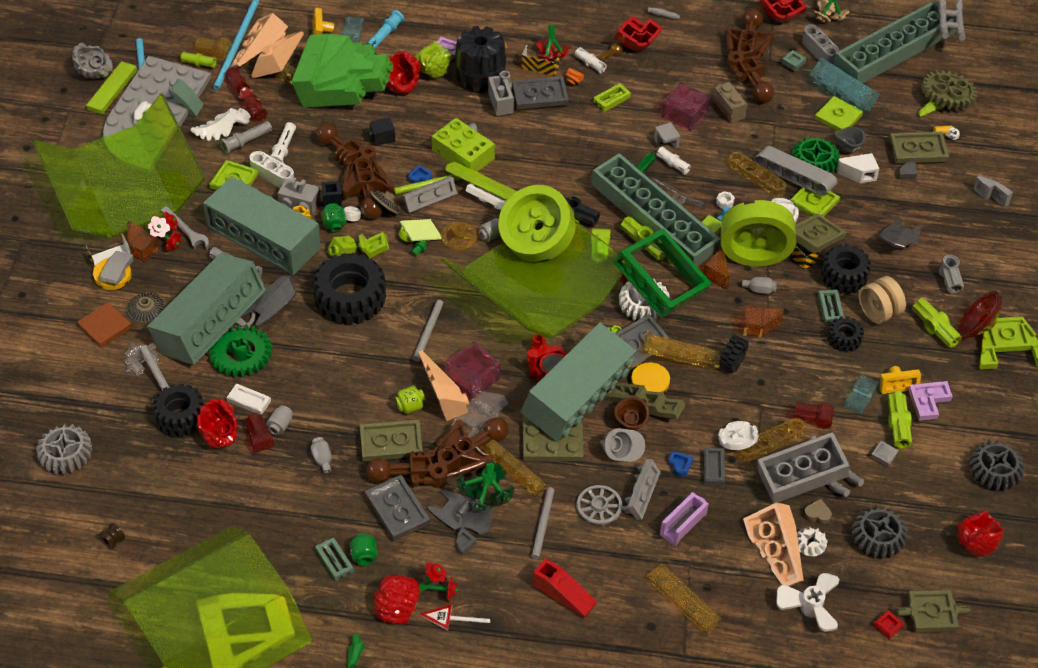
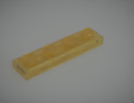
M647 333L645 336L644 353L718 370L720 366V350Z

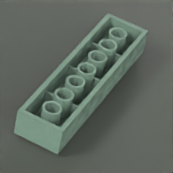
M934 0L836 52L833 65L840 69V73L841 70L846 72L844 76L849 78L845 79L853 82V86L857 87L854 78L856 83L860 85V82L864 83L944 40L940 35L938 3ZM946 16V21L956 22V17ZM947 28L949 36L953 35L955 29Z
M620 153L593 170L592 186L627 216L633 217L642 226L652 228L654 233L664 228L697 267L718 253L721 239Z

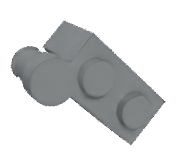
M509 71L500 72V77H488V93L496 116L513 113L514 98L511 92L512 83L510 82L511 74Z

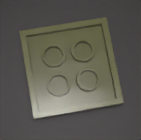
M523 415V461H584L583 420L578 426L574 424L571 427L572 431L566 438L562 436L556 442Z

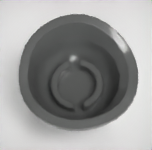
M846 127L835 132L837 148L843 152H856L865 143L866 135L860 128Z

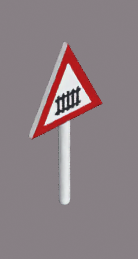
M453 604L419 614V616L448 630L450 620L490 623V619L451 616Z

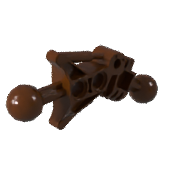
M753 8L748 9L743 14L742 21L744 26H746L745 30H735L729 26L725 28L727 50L729 53L728 71L736 74L737 81L751 82L754 86L752 92L754 99L760 103H767L772 100L775 92L770 83L761 80L766 72V67L760 57L763 56L770 43L774 41V32L763 33L755 31L762 25L763 15L759 10Z
M321 124L316 131L317 140L321 144H332L337 150L334 159L346 168L341 197L346 199L351 195H364V200L361 204L362 214L368 219L379 218L383 213L384 206L371 195L370 190L389 191L393 194L394 184L390 182L382 167L377 164L376 149L372 146H361L360 140L354 141L350 139L345 142L338 137L337 128L333 124Z
M490 418L485 423L483 431L470 439L463 430V421L456 420L453 427L435 445L434 450H425L424 455H422L421 451H418L417 456H415L414 451H411L410 463L390 464L384 458H374L367 465V476L375 483H382L388 480L390 476L411 475V482L414 487H417L419 483L430 484L434 488H443L447 484V478L459 473L462 475L486 467V464L490 461L494 462V457L483 453L479 447L488 441H503L508 434L507 423L502 418ZM437 453V463L432 464L431 460H434Z

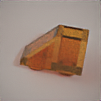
M131 221L127 223L130 253L145 263L160 250L158 238L151 236L148 231L138 224L136 225Z
M746 306L743 318V336H765L781 325L784 309Z

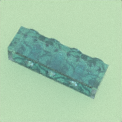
M823 58L819 59L810 73L814 77L813 81L820 86L825 84L828 86L827 90L833 94H836V92L841 94L840 98L847 103L852 101L855 103L854 107L858 110L870 112L880 96L878 92Z

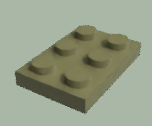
M943 132L890 133L889 139L896 163H908L911 161H915V163L948 162L949 160Z
M818 213L796 224V242L814 254L843 239L847 233Z
M420 420L360 424L363 462L371 461L378 457L386 460L410 458L411 451H414L415 456H417L418 451H421L423 455Z

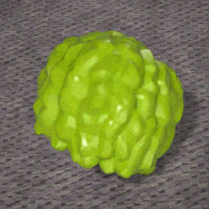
M435 41L430 46L420 50L414 57L420 62V71L435 79L447 73L450 62L453 59V54Z

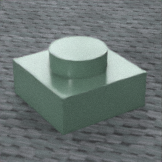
M794 50L782 58V64L793 71L799 69L806 62V58Z

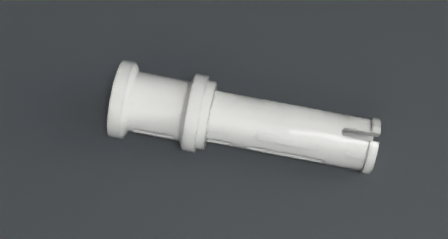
M291 122L286 123L278 143L272 148V155L270 156L282 163L284 162V157L288 154L287 147L296 130L295 124Z

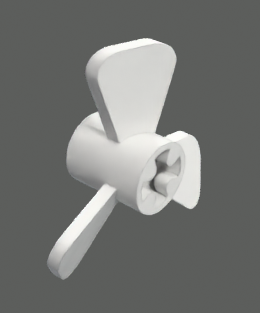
M823 573L819 575L816 586L806 588L804 593L782 585L777 591V607L780 610L801 607V611L805 616L816 617L818 627L822 631L836 630L838 624L823 608L825 594L838 585L839 578Z

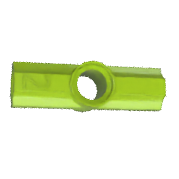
M630 216L626 217L620 224V229L635 240L636 243L654 233L652 228L642 226ZM655 243L643 249L648 251L657 260L661 261L666 258V255Z
M921 298L917 300L912 310L924 322L927 332L932 335L936 334L948 347H955L961 341L962 336L950 325L948 316L942 311L938 312L926 299Z
M894 391L888 395V425L892 429L894 446L898 447V449H906L912 445L910 430L912 422L911 412L907 409L906 395L901 391Z

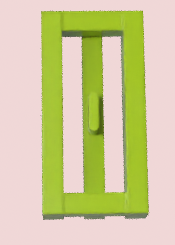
M619 83L595 96L593 103L598 104V107H602V111L605 112L631 98V92Z

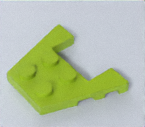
M1023 317L985 319L980 369H995L998 367L999 363L995 352L1025 350L1032 351L1036 366H1038V339L1035 337L1036 333Z

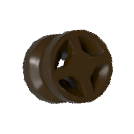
M110 523L107 530L101 531L98 534L101 541L110 549L115 548L118 541L125 539L124 532L115 523Z

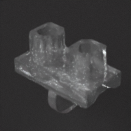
M131 342L128 344L129 351L125 353L127 359L124 360L125 366H123V369L126 372L130 371L137 377L145 370L141 364L145 361V358L139 349L143 344L140 343L136 346ZM151 343L147 347L157 364L159 363V357L156 353V345Z

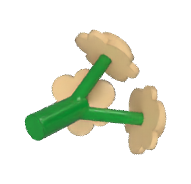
M836 0L819 1L817 5L820 7V12H813L817 16L816 19L823 23L831 21L827 16L834 13L835 8L837 13L831 16V19L843 20L846 18V14L849 13L847 10L840 11Z

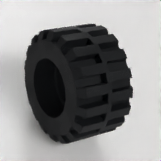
M840 244L837 247H832L831 250L826 252L821 271L822 280L826 282L825 285L831 287V290H838V293L846 292V294H851V292H858V289L860 290L861 287L866 285L871 268V260L868 259V254L864 253L862 249H857V246L853 245L852 247L849 244H845V246Z
M173 384L170 388H163V392L159 391L157 393V397L153 400V411L160 431H163L165 435L170 434L174 438L176 436H179V438L184 437V435L190 436L193 431H198L196 426L198 422L197 415L200 414L201 406H204L201 393H198L196 388L192 389L191 385L184 386V384H179V386H175ZM176 409H186L185 411L179 413L173 412Z

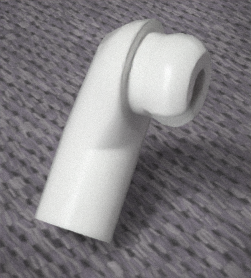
M143 101L134 110V123L136 125L143 123L144 111L150 112L152 109L151 103Z

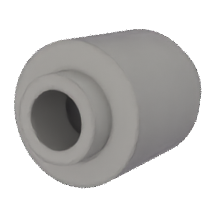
M495 218L480 226L479 236L482 240L490 242L501 236L498 224L499 219Z
M283 405L276 408L266 422L268 431L273 435H282L292 421V410Z

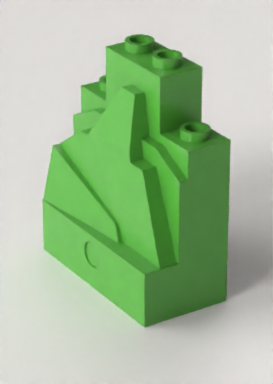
M310 35L292 79V84L303 108L361 104L365 92L385 90L386 84L389 82L390 72L393 70V64L387 54L378 55L372 44L362 45L361 42L353 43L349 36Z

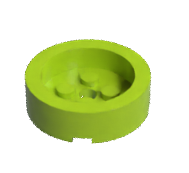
M532 185L515 192L505 202L499 216V232L505 244L519 258L529 262L550 260L561 254L571 243L576 230L575 214L559 191L545 185ZM544 223L542 229L535 230V224Z
M755 200V203L745 205L743 202L731 208L722 218V250L731 260L739 264L753 267L773 265L786 259L795 249L796 222L793 219V214L786 207L778 203Z

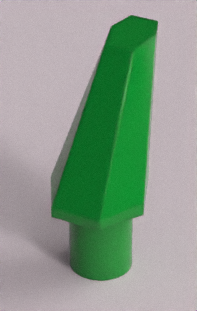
M428 240L417 241L414 244L415 248L411 250V254L416 257L420 252H425Z
M359 634L352 635L347 668L356 666L365 648V644L361 642Z

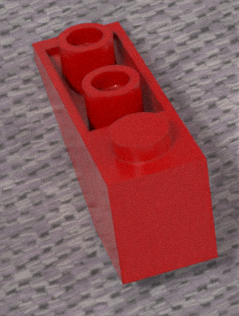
M545 558L533 572L534 587L583 618L597 604V601L563 568L549 559Z

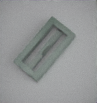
M820 290L818 298L824 324L834 322L835 318L839 320L841 316L844 319L838 290ZM830 295H833L838 316H835ZM824 296H826L830 316L828 315Z
M334 537L315 546L317 554L335 581H338L341 576L342 578L346 577L347 573H354L353 566ZM330 545H332L346 568H342L329 548ZM322 549H325L326 553L334 563L338 572H336V570L334 569V567L332 566V564L330 563Z

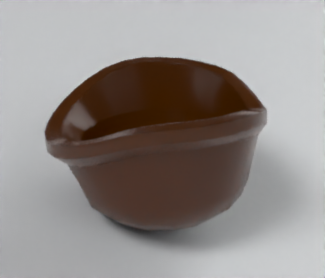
M628 397L616 405L614 415L622 428L637 430L647 423L649 408L641 398Z

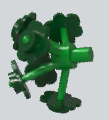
M493 461L486 464L481 477L464 481L462 474L459 473V479L456 480V487L459 488L460 492L464 491L465 496H469L473 500L480 499L479 503L469 502L475 504L474 508L478 509L479 512L481 510L486 511V507L493 508L483 504L488 486H493L495 489L494 495L490 497L493 506L507 503L512 499L514 493V486L504 490L500 487L499 482L505 478L506 474L502 470L503 466Z

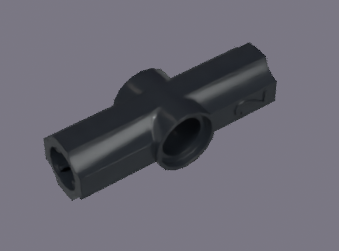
M564 196L573 209L576 220L592 226L598 223L601 212L581 204V200L578 197L572 196L567 198Z

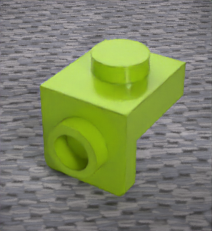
M384 232L369 239H366L363 234L359 235L360 243H358L361 252L366 253L369 258L389 250L387 235Z
M350 236L333 237L327 253L331 257L335 255L341 256L342 253H358L359 246Z

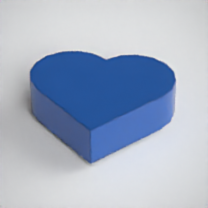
M418 165L409 173V182L411 184L432 179L431 171L421 165Z
M673 452L669 455L668 463L673 467L675 475L683 477L688 474L693 457L680 452Z

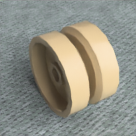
M883 276L873 283L861 287L858 297L862 310L873 323L882 324L890 320L891 317L902 314L906 309V300L901 287L889 276Z

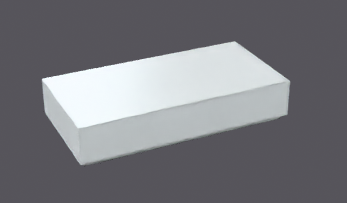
M237 383L226 397L227 402L258 415H262L271 402V397Z

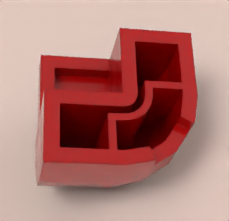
M802 0L759 1L760 6L768 17L774 22L779 23L789 22L802 15L807 9Z
M631 16L618 29L614 38L633 51H643L653 43L663 28L650 18L644 24L634 16Z

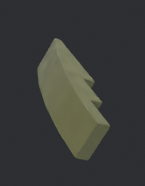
M618 383L612 391L609 389L606 392L607 395L604 398L618 404L625 398L638 397L646 402L650 415L670 419H678L685 407L683 400L666 398L662 392L647 391L644 385Z

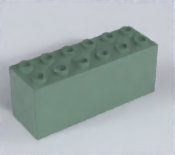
M233 176L203 202L207 228L291 275H294L321 249L319 223Z
M220 253L147 326L161 355L195 365L266 291L254 262Z
M599 322L529 391L521 413L556 442L562 436L566 438L572 431L571 427L574 424L578 426L584 418L583 415L585 413L589 414L596 406L595 403L597 401L601 402L607 395L606 392L609 389L612 391L618 384L617 380L626 377L630 371L629 368L635 361L633 357L636 350Z

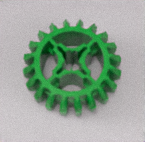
M810 136L809 139L803 138L802 141H798L793 147L791 156L831 174L836 170L838 159H840L836 145H831V141L826 142L825 138L822 140L818 139V136L816 139Z

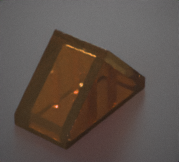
M720 249L705 264L703 274L708 280L719 287L728 289L730 275L725 253Z

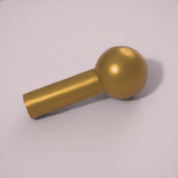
M614 43L610 46V50L600 54L598 58L600 61H604L613 55H620L623 52V47L619 43Z

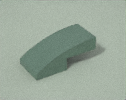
M177 79L170 89V93L177 104H183L188 109L189 115L196 117L204 105L197 94L181 79Z

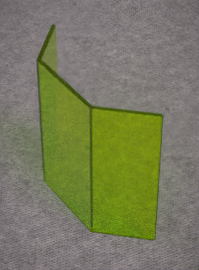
M163 93L159 94L135 126L72 149L36 140L33 141L73 231L113 238L151 223V219L155 216L160 219L164 218V213L161 209L165 206L174 213L179 212L205 180Z
M575 221V234L569 246L561 254L550 260L545 259L539 262L523 260L516 256L505 242L467 266L444 258L441 259V262L527 330L551 339L599 307L623 274L613 263L619 253L577 221ZM544 223L535 224V230L542 229Z
M234 526L221 531L109 591L112 596L125 604L158 655L164 668H268L313 642L285 583L249 532Z

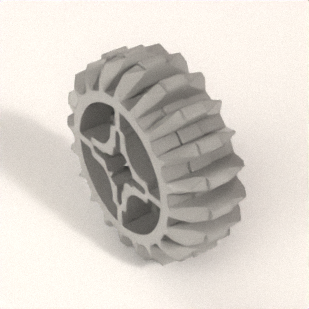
M64 424L61 428L56 425L55 430L48 429V434H42V439L38 440V446H36L38 461L48 472L53 471L56 475L59 472L65 475L67 471L73 474L74 469L80 470L81 465H87V460L91 459V439L86 431H82L80 427L75 428L73 424L70 427Z

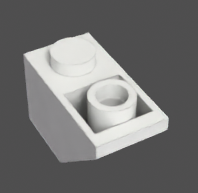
M871 153L838 159L836 172L855 182L866 183L877 181L879 166Z

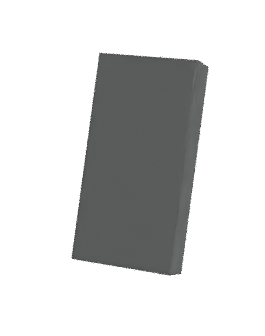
M704 448V485L724 486V449Z

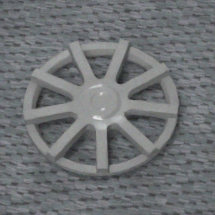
M590 486L583 490L577 498V512L589 524H602V526H605V524L617 520L622 511L621 497L615 490L607 486ZM601 488L600 495L595 496L591 489ZM604 489L611 491L613 494L608 498L604 497ZM588 492L592 501L584 499L582 496ZM617 497L618 504H608L609 501ZM580 502L589 504L591 506L581 508ZM608 508H618V511L614 514ZM593 510L589 517L584 514V512ZM603 512L607 513L611 518L604 519ZM597 513H599L601 520H595L593 518Z

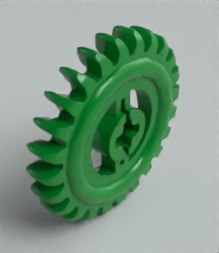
M238 324L237 330H234L231 326L230 332L226 331L210 348L208 353L210 362L213 363L214 368H219V372H225L227 376L233 374V377H237L240 374L241 377H244L246 373L250 376L253 371L257 373L259 368H265V364L270 362L269 358L272 356L273 346L267 333L262 334L261 328L256 332L254 325L249 330L248 325L245 324V328L242 330L240 324ZM249 344L254 347L255 352L249 350ZM227 352L232 353L236 361L230 359Z

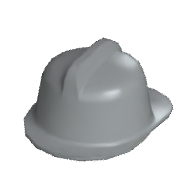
M613 429L600 441L606 455L616 461H636L641 458L645 451L643 436L634 430Z

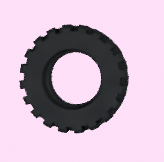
M342 253L341 256H332L331 260L327 259L314 274L313 291L315 305L323 316H326L331 321L336 320V323L339 324L347 323V325H353L355 322L358 324L363 323L365 319L370 320L373 318V314L377 315L385 304L386 284L383 269L373 259L369 260L363 254L359 256L357 253L350 255ZM345 284H357L364 287L355 293H341L335 290Z

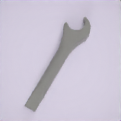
M167 206L161 209L163 213L168 212L176 217L178 227L187 235L194 250L199 244H204L206 250H208L209 240L205 235L191 230Z

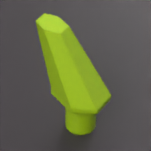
M934 101L929 102L918 112L919 118L934 113L935 109H942L941 104L935 105Z

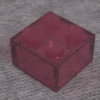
M680 83L663 101L661 117L691 132L709 112L710 96Z
M474 341L445 362V374L459 389L473 399L500 379L501 364Z

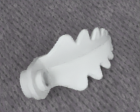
M230 108L226 113L218 114L215 117V121H208L207 125L192 127L190 130L196 136L200 135L201 139L206 137L210 141L213 136L215 140H219L221 134L224 137L230 134L235 122L248 124L251 116L242 108L238 110Z

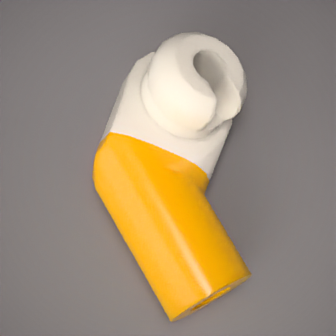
M934 126V132H943V135L951 140L958 139L960 135L959 130L953 126Z

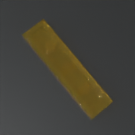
M663 563L647 574V579L705 634L721 622L722 618Z

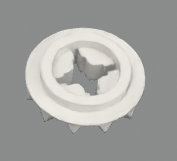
M809 526L805 529L801 528L797 532L800 553L806 556H818L825 551L828 540L825 538V533H821L819 528L812 529ZM814 537V542L812 541L811 543H809V545H807L808 539Z

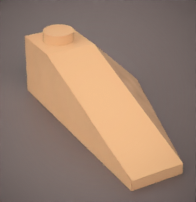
M274 13L258 19L247 35L249 38L242 44L244 49L237 53L230 67L232 69L240 67L260 53L264 47L283 38L286 34L284 31L288 26Z
M303 31L289 34L264 47L257 59L252 77L256 78L281 72L304 35Z
M422 350L418 351L446 421L469 413L466 406L469 404L466 393L461 394L459 387Z
M774 503L744 518L750 540L756 544L761 551L762 557L766 558L771 565V570L780 583L790 587L803 581L796 524L790 506Z

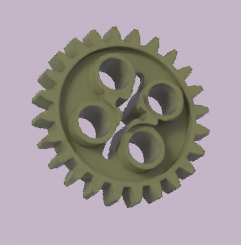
M943 70L941 73L935 71V73L930 72L929 75L926 74L921 86L925 98H930V102L935 101V105L941 104V108L947 106L949 110L951 107L955 110L958 107L964 110V107L969 108V106H973L978 93L976 91L977 88L973 87L974 83H968L969 79H963V75L959 77L957 73L953 75L950 71L945 73Z

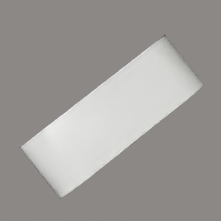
M261 151L251 153V168L258 170L260 178L281 188L286 178L292 179L294 177L293 169Z

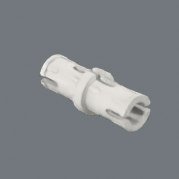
M581 47L575 51L574 56L583 61L587 67L590 66L599 73L605 71L607 65L598 60L594 54L586 52Z
M664 147L657 151L656 156L667 162L671 168H676L684 175L689 172L690 169L688 168H691V165L680 159L679 155L669 152Z

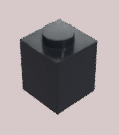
M390 117L369 122L368 137L370 140H373L375 146L395 142V128Z
M340 181L321 182L323 206L338 204V206L342 207Z

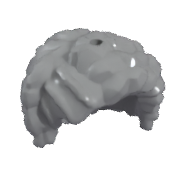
M79 43L72 51L74 68L85 78L100 79L107 77L113 68L110 56L104 53L103 49L98 46H86L84 43Z

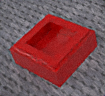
M887 610L874 622L873 627L890 640L903 628L904 623Z

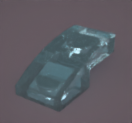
M347 17L343 35L349 36L352 42H359L364 18Z
M861 375L846 399L844 407L862 414L876 391L879 382Z

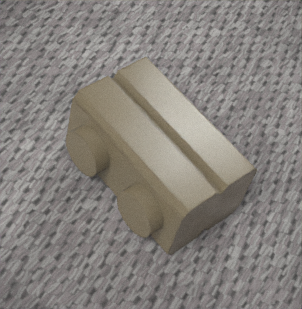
M727 82L715 87L713 101L730 123L744 119L748 104L732 84Z

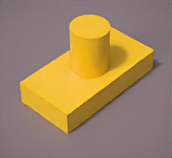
M315 8L312 18V35L322 34V32L333 33L334 23L322 21V8Z
M893 366L890 368L889 373L881 374L879 390L882 394L893 393L894 391H908L909 385L920 384L921 373L919 370L901 371L898 366Z

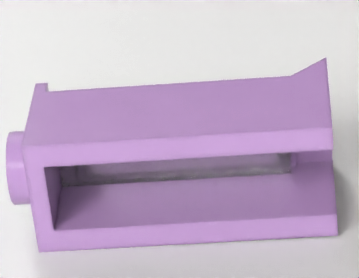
M692 492L662 521L660 536L674 546H677L679 541L706 516L709 503Z

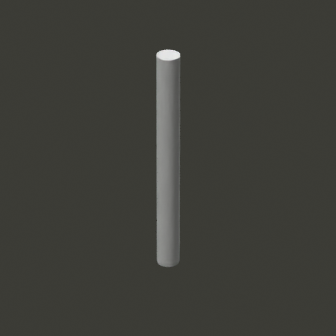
M437 300L414 353L413 360L420 361L421 359L418 351L422 350L424 352L443 306L442 300Z
M552 487L546 489L531 555L536 560L540 558L555 491Z

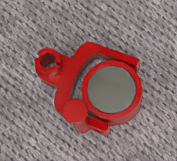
M538 333L537 338L536 335L533 336L531 349L527 351L529 356L527 358L529 375L535 377L537 382L545 377L567 355L561 346L549 347L545 342L544 335Z

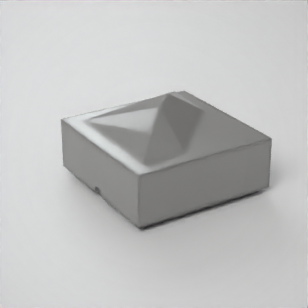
M881 441L871 454V459L889 467L899 450Z

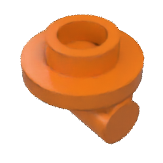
M569 68L565 74L566 81L573 86L575 84L579 85L580 81L584 79V74Z

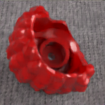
M398 51L394 53V56L389 57L393 64V70L390 72L389 82L386 85L394 93H410L418 85L417 78L420 76L421 65L413 55L408 54L406 51Z
M217 398L210 399V402H206L204 406H201L200 414L197 415L198 422L196 426L204 441L213 448L227 447L234 444L235 439H237L236 430L239 426L231 404Z
M986 510L970 515L956 526L958 537L960 538L959 543L972 555L984 557L993 553L998 548L999 541L1003 538L1004 529L1001 528L1000 522H995L994 517H991Z
M389 575L380 581L379 590H376L373 594L375 615L380 620H383L384 623H407L409 617L412 616L411 612L416 610L415 605L419 600L418 595H420L421 590L419 589L418 582L413 578L404 575Z

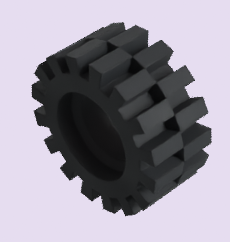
M843 316L839 317V320L835 318L834 322H831L827 339L829 344H833L834 349L838 347L841 352L842 349H845V352H849V349L851 352L855 351V348L858 349L864 334L863 326H860L861 323L859 321L855 322V318L849 320V316H846V319H843ZM839 332H848L852 336L845 337L839 334Z
M735 334L732 335L723 350L724 352L721 354L719 365L729 371H737L744 360V356H746L749 341Z

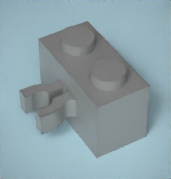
M295 177L292 179L286 178L278 192V201L280 203L286 204L291 209L296 206H303L305 209L310 210V214L314 213L321 200L320 187L306 184V180L296 181Z

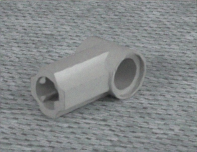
M946 255L939 268V274L944 278L947 292L957 294L964 289L958 268L960 261L954 255Z

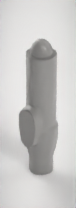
M648 8V12L656 16L674 20L680 18L677 13L669 12L665 9Z

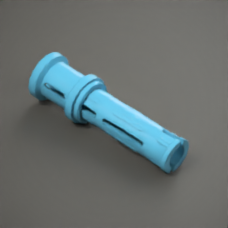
M393 10L391 16L383 21V26L366 44H372L375 50L389 33L397 29L399 23L404 22L403 14Z

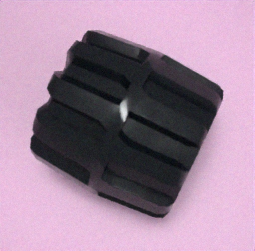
M473 26L471 31L464 30L461 32V38L457 39L455 67L457 79L461 81L462 87L477 93L488 92V77H500V72L505 71V42L503 41V36L497 31L493 32L491 27L486 26L480 29L478 26Z

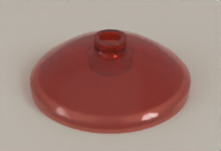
M997 291L987 292L971 305L958 327V333L963 339L974 338L994 327L1002 306L1001 294Z

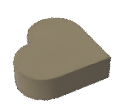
M820 499L806 507L804 516L808 521L827 524L831 520L832 512Z

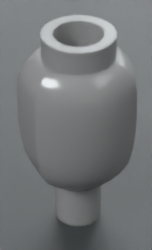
M754 277L751 280H743L742 287L750 288L752 292L757 294L769 295L772 292L776 293L777 281H773L768 277Z
M317 437L312 440L311 452L316 464L322 467L324 473L331 472V450L323 437Z

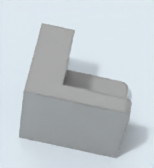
M670 122L655 127L654 140L657 144L671 142L674 148L677 149L680 144V135Z

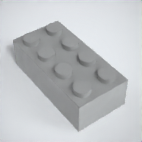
M833 432L765 456L757 461L758 473L773 504L849 477L850 465Z

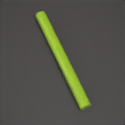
M452 174L394 188V194L411 192L449 176L453 177L454 181L462 180V178Z

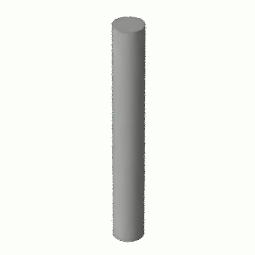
M147 345L141 346L139 349L162 391L165 387L170 388Z

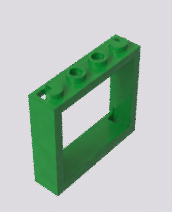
M664 228L622 250L613 261L661 319L701 296L712 284ZM655 243L694 288L671 301L632 255Z

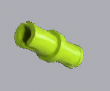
M182 52L181 59H184L181 60L182 63L195 64L197 67L215 68L217 61H214L216 57L203 56L201 53L191 54Z

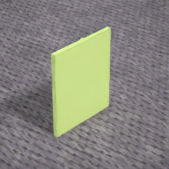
M431 219L400 221L411 241L442 239Z

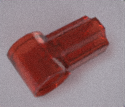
M796 402L793 419L812 422L818 428L828 429L832 426L834 407L829 403H820L816 406Z
M250 414L245 421L254 452L273 448L274 441L270 430L266 428L262 414Z

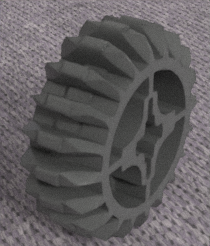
M989 440L986 444L981 443L979 447L974 449L970 457L969 468L971 469V475H975V481L980 480L981 486L985 484L988 490L993 487L997 492L1000 488L1003 491L1007 488L1012 489L1020 482L1024 475L1025 463H1023V457L1019 456V451H1013V446H1006V442L999 444L998 440L993 444Z
M877 506L872 510L868 507L866 511L862 510L855 517L852 524V538H854V545H859V551L866 550V556L871 553L874 559L877 555H880L882 559L886 555L891 558L894 554L898 555L901 549L903 550L908 539V527L905 526V520H900V514L894 515L893 510L890 512L886 511V507L880 510Z

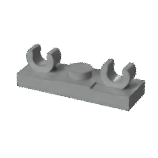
M449 176L405 193L402 196L406 210L410 213L457 194L453 177Z
M646 459L644 466H638L637 469L640 474L634 475L637 481L634 485L632 496L625 498L628 506H622L623 511L626 514L632 513L636 520L643 519L660 475V470L652 459Z

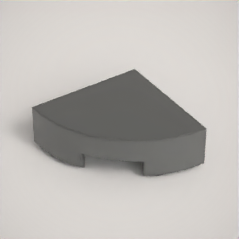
M915 161L905 163L901 167L899 178H917Z
M462 527L457 534L456 546L459 553L464 555L477 544V539Z

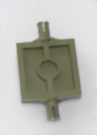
M951 590L909 591V607H897L896 610L897 616L911 617L915 632L958 631L957 615L970 614L969 605H956Z

